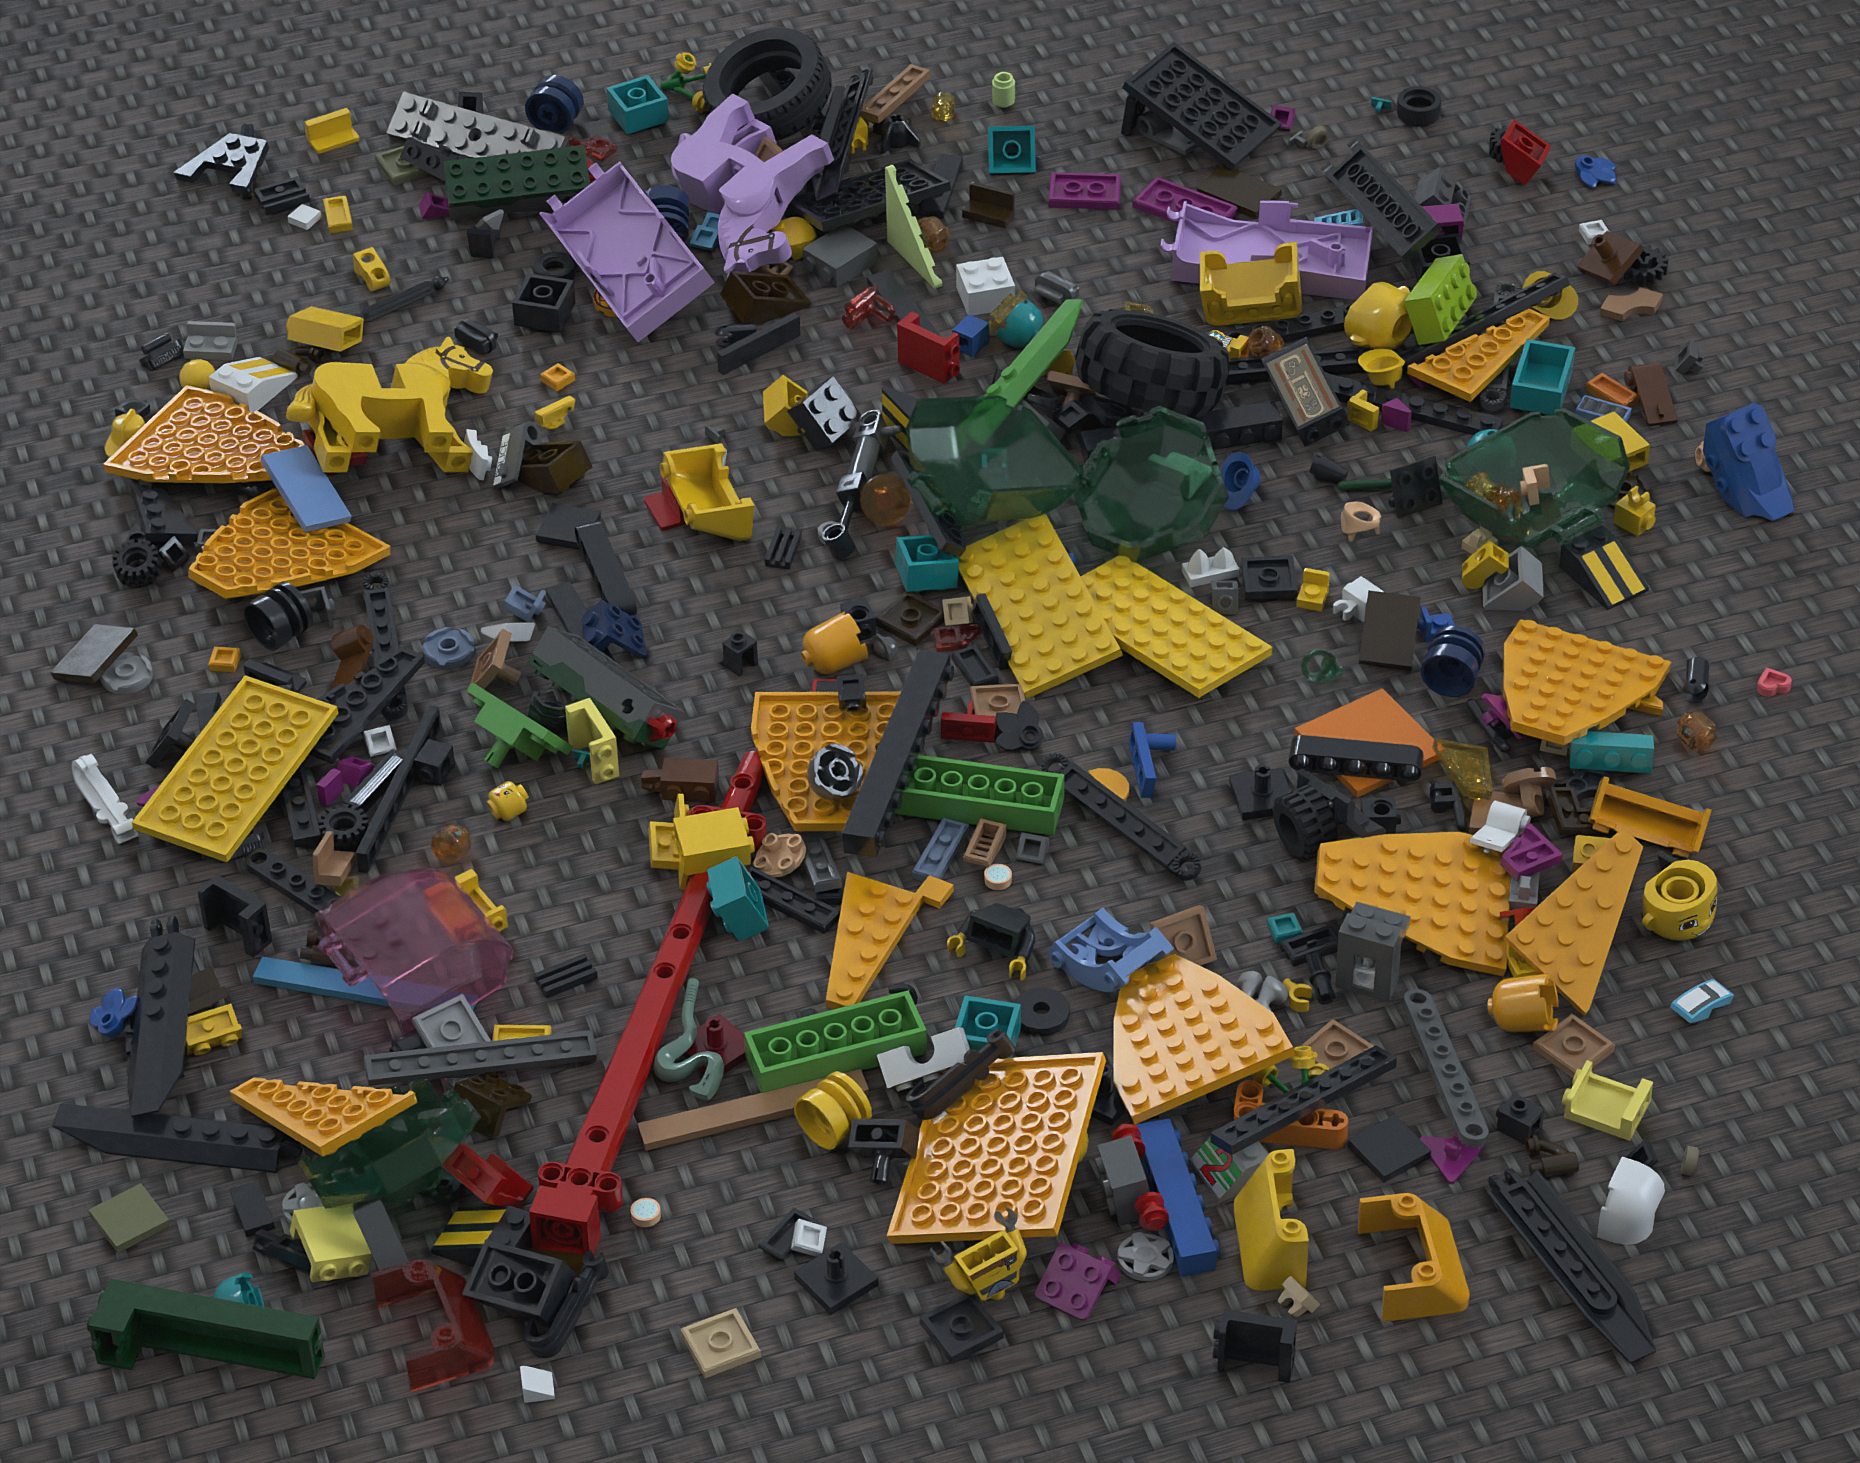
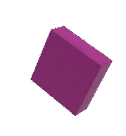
M333 768L317 783L320 804L328 807L344 791L341 771Z

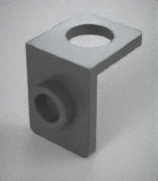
M324 586L299 591L304 598L307 596L316 597V602L309 605L311 611L324 609L329 628L333 627L332 614L336 613L333 598H327Z

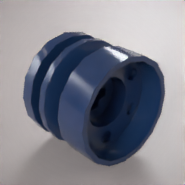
M659 185L647 189L644 192L646 196L656 206L680 239L685 242L689 236V197L681 189L669 185Z
M1446 626L1437 630L1432 636L1428 652L1422 663L1420 673L1423 682L1429 689L1439 695L1460 697L1468 694L1475 685L1485 656L1483 641L1476 633L1460 626Z

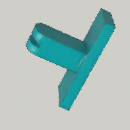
M1372 97L1371 105L1376 106V113H1381L1382 108H1392V101Z
M573 749L574 758L579 759L577 767L583 769L586 762L591 761L590 753Z

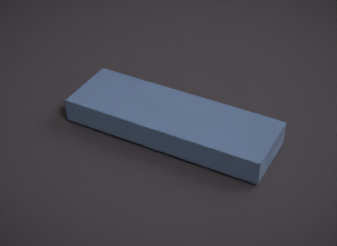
M943 818L912 871V879L924 882L929 875L942 879L969 832V824Z

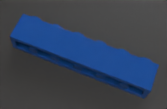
M1170 1118L1136 1124L1141 1132L1140 1139L1146 1147L1145 1153L1140 1159L1151 1191L1162 1195L1164 1199L1163 1208L1169 1214V1220L1164 1225V1229L1173 1250L1180 1276L1216 1270V1258L1220 1257L1219 1243L1217 1239L1213 1240L1211 1237L1212 1224L1209 1217H1204V1201L1202 1195L1196 1194V1178L1194 1173H1189L1188 1171L1189 1160L1186 1151H1181L1179 1130L1173 1129Z

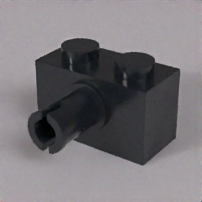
M852 1119L848 1147L864 1158H874L869 1181L879 1185L883 1181V1184L887 1185L889 1182L891 1160L894 1158L916 1159L920 1130L907 1120Z

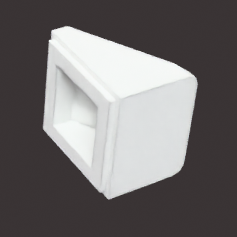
M390 725L363 732L364 742L370 757L390 753L391 750L397 751Z
M520 1366L524 1403L555 1399L552 1372Z

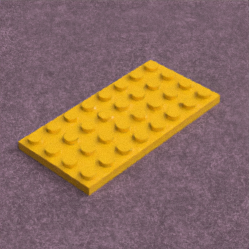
M1044 511L966 546L962 556H957L959 560L958 571L974 601L977 595L985 593L1012 650L1011 660L1008 661L1009 667L1018 684L1022 686L1026 699L1123 656L1121 648Z
M1123 554L1081 576L1119 647L1198 698L1272 655V646Z
M244 676L132 821L133 830L228 862L338 715L337 706Z

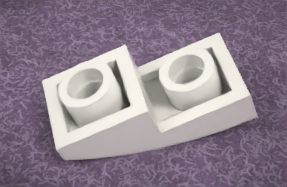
M467 429L464 443L473 451L469 469L479 480H484L485 472L491 469L492 456H488L487 446L481 445V441L477 440V431Z

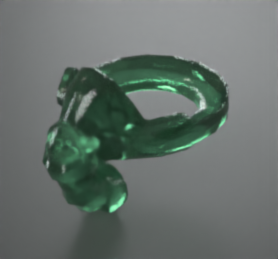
M1315 649L1308 652L1301 662V671L1305 678L1316 681L1319 684L1326 683L1328 679L1342 675L1344 671L1343 667L1336 662L1335 655L1323 649ZM1316 655L1323 656L1324 658L1321 662L1323 669L1318 673H1310L1307 670L1309 659Z

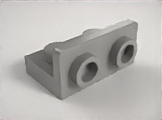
M187 322L188 337L183 349L184 358L233 360L238 344L234 323Z

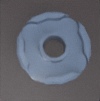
M451 627L437 629L426 636L424 639L425 643L422 645V652L426 662L440 669H454L463 666L472 659L475 653L474 639L470 633L458 628V631L452 630ZM447 646H452V647H453V648H451V649H444V647H447Z

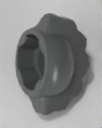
M880 634L872 637L875 654L882 659L891 661L898 651L896 641L893 638L883 637Z

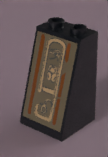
M1306 337L1261 359L1275 392L1304 447L1350 425Z

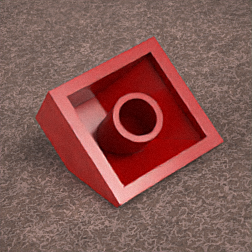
M1514 119L1500 141L1506 172L1510 174L1513 180L1521 182L1526 186L1541 167L1551 145Z

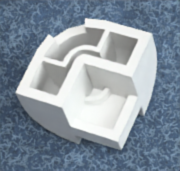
M1622 1157L1608 1185L1610 1191L1605 1207L1601 1208L1597 1237L1617 1244L1630 1245L1647 1239L1652 1233L1655 1211L1664 1195L1665 1188L1660 1176L1650 1167Z

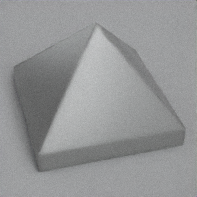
M499 209L483 217L477 223L476 228L499 230L504 211Z

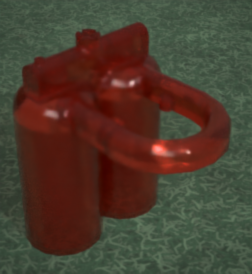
M878 285L865 287L845 304L846 313L842 316V321L847 328L854 329L872 313H875L887 322L895 319V307L888 300L878 295ZM876 300L890 310V316L875 307Z

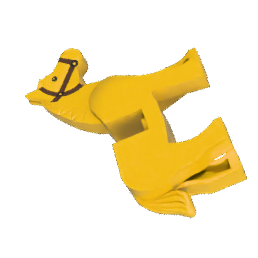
M446 337L441 346L420 351L409 358L405 364H396L391 388H381L372 364L325 363L316 369L313 383L301 388L296 393L293 402L287 408L286 418L293 422H308L314 430L316 438L314 451L322 472H347L351 452H376L379 439L412 437L416 438L424 448V451L433 458L444 472H468L473 451L460 440L456 430L445 418L450 388H466L474 393H486L490 386L493 369L489 364L470 357L464 350L465 347L454 345L450 337Z

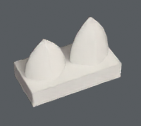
M1224 547L1215 556L1209 558L1202 550L1198 549L1189 562L1182 563V573L1191 588L1209 584L1211 581H1222L1239 577V567L1232 553Z

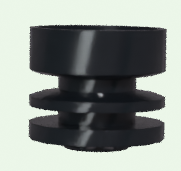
M284 581L267 590L265 595L256 597L244 605L243 608L244 620L254 638L266 649L272 651L289 642L292 637L300 635L303 631L312 627L313 624L311 609L303 595L296 587Z

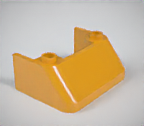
M1605 776L1599 782L1588 821L1593 824V830L1608 834L1609 830L1618 832L1624 828L1635 838L1673 849L1672 854L1687 859L1689 854L1696 855L1699 852L1712 811L1711 809L1706 808L1699 812L1609 784V778Z
M1411 1193L1360 1198L1358 1234L1417 1227L1427 1262L1418 1263L1413 1267L1411 1272L1412 1283L1384 1286L1382 1322L1459 1313L1464 1311L1469 1304L1470 1293L1448 1219Z

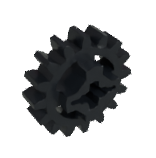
M1640 244L1644 251L1624 273V280L1632 279L1633 284L1638 281L1642 285H1645L1646 281L1654 284L1655 279L1661 281L1663 275H1667L1669 259L1666 258V253H1660L1659 248L1651 249V245L1646 247Z

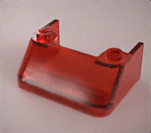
M415 1259L371 1273L377 1308L436 1291L449 1322L437 1327L432 1332V1349L405 1357L411 1392L487 1369L494 1363V1347L474 1300L462 1295L467 1284L462 1275L426 1259Z

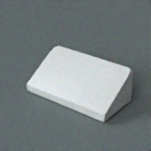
M504 623L483 627L481 632L494 639L502 629H505L512 633L510 642L530 641L535 623Z

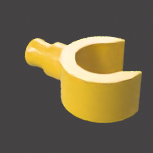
M1289 978L1285 979L1283 984L1289 993L1290 1008L1296 1012L1309 1011V1001L1297 999V997L1312 998V987L1306 984L1296 985Z

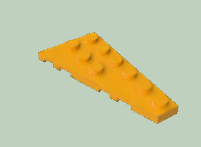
M1527 309L1506 319V323L1497 328L1493 325L1487 328L1486 333L1480 336L1474 334L1447 347L1445 352L1438 356L1432 354L1426 357L1425 362L1419 365L1416 363L1409 365L1407 374L1471 402L1523 351L1526 339L1535 340L1549 326L1550 317L1532 309Z
M847 872L826 995V1007L838 1009L861 1002L923 904V895Z

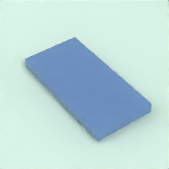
M307 445L261 456L260 462L304 533L351 521L352 516L326 474L322 472L319 463Z

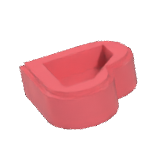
M1765 668L1758 680L1757 691L1760 695L1766 697L1774 696L1776 693H1788L1791 689L1792 679L1787 674Z

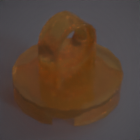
M890 474L876 475L863 486L860 494V505L865 516L873 522L884 526L893 525L906 516L905 514L911 506V494L904 487V482L897 476Z

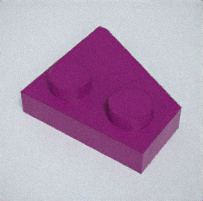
M1529 823L1525 826L1522 836L1520 838L1517 837L1513 841L1512 847L1507 849L1501 856L1500 865L1518 881L1520 876H1530L1562 863L1563 854Z

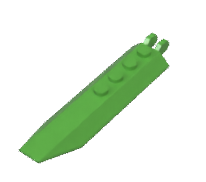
M1066 299L1012 364L1001 372L1000 378L988 387L987 393L983 398L972 406V411L957 424L954 432L946 434L944 439H942L940 445L944 452L953 451L960 453L973 441L980 446L985 444L1068 346L1083 303L1082 299Z

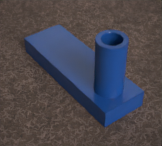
M1133 722L1128 744L1141 798H1152L1156 775L1150 750H1175L1176 735L1145 733L1143 722Z

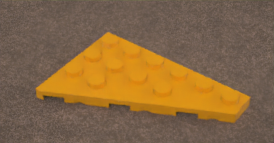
M1624 828L1618 831L1504 938V941L1539 974L1549 973V980H1554L1557 991L1583 1016L1590 1009L1643 846Z

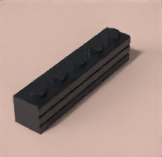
M391 750L375 766L374 770L365 777L364 781L355 788L351 795L346 797L344 804H349V808L355 805L358 807V810L363 809L365 814L388 789L404 754Z

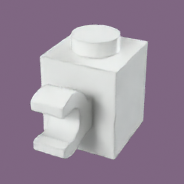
M1361 576L1343 588L1342 600H1338L1333 604V613L1336 614L1339 611H1343V620H1349L1354 615L1364 622L1368 590L1384 591Z

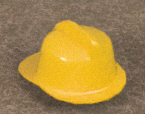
M1537 271L1530 274L1524 282L1523 289L1551 275V273ZM1569 285L1562 289L1560 294L1548 296L1542 300V303L1532 306V308L1555 320L1566 319L1576 311L1578 295L1575 289Z
M1370 350L1363 353L1358 359L1359 365L1367 372L1373 385L1385 386L1393 390L1395 383L1402 378V366L1405 361L1392 350Z
M130 409L128 413L119 415L114 419L111 434L105 445V452L109 457L146 424L144 419L136 414L134 409Z

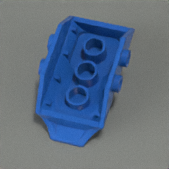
M1752 402L1706 423L1703 453L1706 465L1714 477L1716 489L1728 504L1745 518L1757 515L1774 521L1795 511L1792 500L1793 495L1774 449L1777 441L1775 433L1764 408L1756 404V402Z

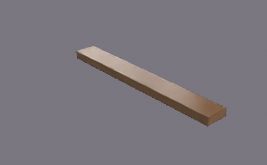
M861 1069L845 1072L847 1076L852 1078L861 1087L865 1095L869 1096V1088ZM826 1077L637 1123L638 1132L644 1149L647 1151L794 1115L795 1101L810 1089L816 1088L817 1084L825 1080Z

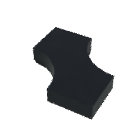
M1580 769L1575 776L1565 780H1557L1550 787H1574L1578 801L1585 798L1595 797L1599 782L1604 776L1608 777L1609 772ZM1545 796L1544 806L1550 807L1547 796Z

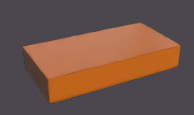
M1604 373L1585 383V391L1598 399L1629 408L1639 402L1638 394Z

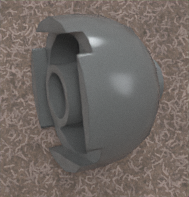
M830 744L821 748L812 756L807 766V780L811 789L820 797L835 801L850 796L860 787L863 780V768L861 763L858 764L854 758L856 754L851 749L840 744Z

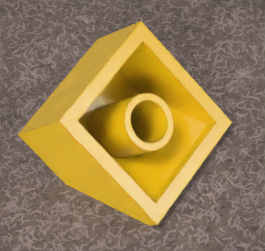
M784 375L778 378L763 391L764 423L771 431H776L782 436H799L800 434L797 431L799 427L787 410L809 392Z

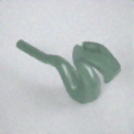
M690 978L687 983L681 1015L684 1033L681 1037L665 1045L656 1053L654 1072L661 1081L679 1082L687 1078L699 1067L708 1065L701 1082L697 1085H691L689 1090L692 1095L699 1099L710 1100L722 1082L724 1071L722 1057L715 1052L706 1051L699 1052L680 1063H674L693 1045L697 1034L693 1010L699 981L695 978Z

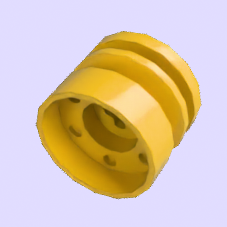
M838 1071L829 1074L825 1080L817 1084L816 1088L807 1091L794 1104L795 1116L805 1134L818 1146L827 1150L836 1148L849 1137L852 1119H871L872 1117L871 1105L861 1087L845 1073Z

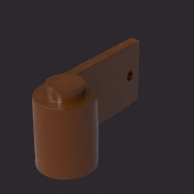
M1657 362L1629 366L1627 372L1624 373L1625 385L1629 386L1632 391L1637 390L1647 425L1655 426L1677 423L1678 419L1661 364Z
M359 625L333 635L331 641L332 648L341 662L331 690L340 684H349L355 680L354 676L364 671L374 640L371 630L364 625Z

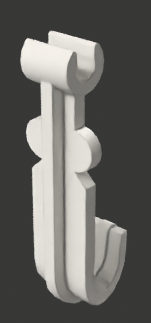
M83 755L79 759L72 762V773L75 783L94 812H97L98 822L111 825V831L117 844L138 837L137 831L133 830V819H127L125 816L128 814L127 804L120 802L115 791L97 768L98 762L93 755Z

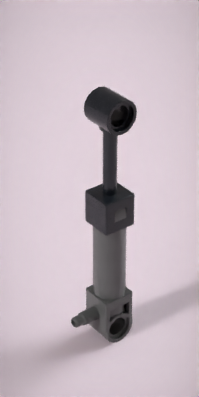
M879 410L867 411L858 419L853 436L856 443L848 473L845 476H841L836 490V494L844 507L839 523L827 527L822 533V538L835 559L846 558L854 552L856 545L847 531L854 509L868 506L873 491L869 483L878 454L885 452L889 436L902 432L900 425L887 426Z

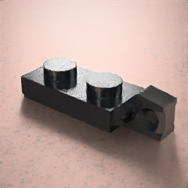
M262 1229L255 1233L253 1246L255 1251L264 1256L269 1254L279 1258L283 1263L295 1264L310 1273L311 1263L301 1239H293L288 1234L280 1237Z

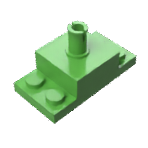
M472 682L467 692L475 696L473 702L482 707L474 722L496 735L495 738L497 740L486 758H484L485 761L494 767L499 768L510 748L513 749L514 747L535 761H538L545 748L554 754L560 750L566 755L573 748L572 745L475 683Z

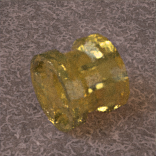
M940 92L934 96L931 112L936 120L948 121L953 117L955 107L954 96L948 92Z
M1485 471L1475 474L1466 483L1467 490L1474 493V499L1477 503L1488 501L1498 491L1497 485L1490 482V477Z

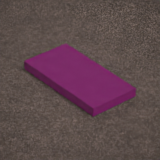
M1156 177L1132 203V207L1177 224L1179 221H1173L1168 218L1167 209L1170 207L1171 211L1179 212L1183 208L1184 201H1187L1189 205L1232 219L1238 213V207L1160 177Z

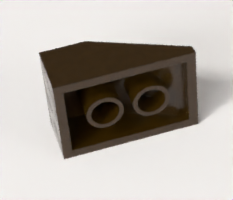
M730 271L720 293L727 306L734 311L738 319L744 324H763L811 305L810 300L789 275Z
M581 441L542 442L523 450L518 481L542 493H555L559 495L566 492L570 484L583 479L585 473L592 468V464Z

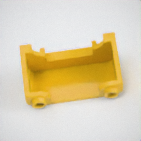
M1297 242L1278 245L1274 250V259L1227 264L1224 254L1219 251L1200 252V295L1206 322L1213 326L1291 319L1300 315L1302 299Z
M723 444L664 452L663 463H660V473L663 478H666L684 514L686 525H690L692 529L737 541L750 540L752 536L754 503L750 497L739 500L728 479L729 467L722 464L723 455H726Z
M1293 1149L1276 1150L1269 1153L1234 1199V1217L1244 1281L1253 1290L1285 1289L1282 1284L1289 1276L1306 1288L1309 1246L1307 1228L1305 1224L1297 1219L1280 1218V1211L1284 1206H1287V1208L1293 1207L1292 1183L1293 1170L1295 1169Z

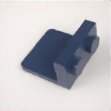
M601 599L581 619L585 641L602 652L607 646L614 643L639 658L647 655L641 621L636 616H630L621 611L616 605L609 604Z

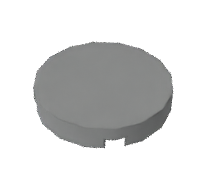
M131 652L122 653L100 677L102 686L114 694L126 695L136 693L144 689L152 680L151 662L141 654L139 657L134 656V653Z

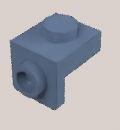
M514 584L502 608L529 623L533 614L539 616L546 602L542 601L546 591L541 590L539 595L535 597Z

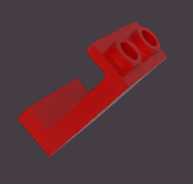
M915 312L909 313L897 323L899 363L943 384H946L950 379L958 375L961 367L959 359V334L954 332L948 338H943L920 327V315Z
M460 1144L444 1167L482 1201L496 1206L509 1205L520 1209L534 1189L531 1183L496 1154L491 1153L485 1161L464 1144Z

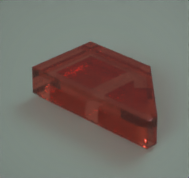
M590 136L589 140H578L576 137L569 139L570 147L584 145L585 153L601 162L617 151V144L601 136Z
M978 623L933 628L936 651L946 652L964 649L981 633Z

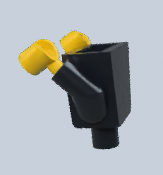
M994 903L983 909L973 910L958 929L959 934L948 938V951L951 953L956 948L957 957H962L966 951L964 945L966 939L1013 958L1016 956L1017 959L1011 961L1009 965V976L1011 978L1014 971L1020 970V981H1022L1026 977L1025 961L1029 960L1036 939L1034 929L1030 925L1031 917L1020 908L1013 909L1000 903Z

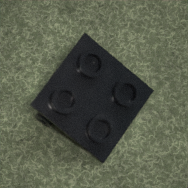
M1436 456L1390 470L1393 494L1391 498H1388V504L1391 508L1396 509L1397 518L1443 504Z

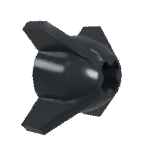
M892 114L884 118L879 124H873V133L882 135V143L880 145L882 154H885L890 148H902L907 145L916 148L921 146L919 136L911 128L912 119L901 114Z

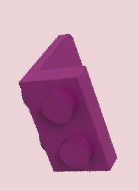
M1060 1242L1035 1291V1295L1038 1299L1070 1315L1086 1320L1089 1318L1107 1280L1117 1284L1121 1273L1113 1268L1115 1262L1101 1255L1095 1259L1088 1255V1249L1076 1243H1073L1070 1247Z

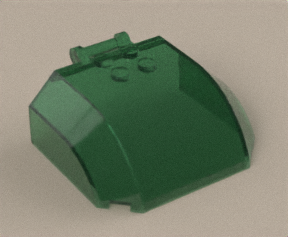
M999 395L918 399L906 426L910 464L916 470L908 476L907 482L912 488H916L929 503V509L933 514L939 515L945 510H949L962 526L1011 523L1046 514L1065 503L1077 492L1085 470L1031 409L1022 406L1021 410L1006 404L1007 399Z
M1562 408L1555 409V415L1541 416L1540 411L1531 412L1449 457L1445 463L1446 472L1441 473L1440 481L1455 505L1471 521L1505 540L1532 549L1551 537L1555 538L1560 545H1564L1570 541L1571 537L1594 524L1600 525L1605 522L1606 518L1601 509L1616 501L1630 465L1623 440L1619 435ZM1547 464L1551 487L1538 490L1540 504L1529 506L1527 496L1522 497L1520 481H1524L1522 468Z

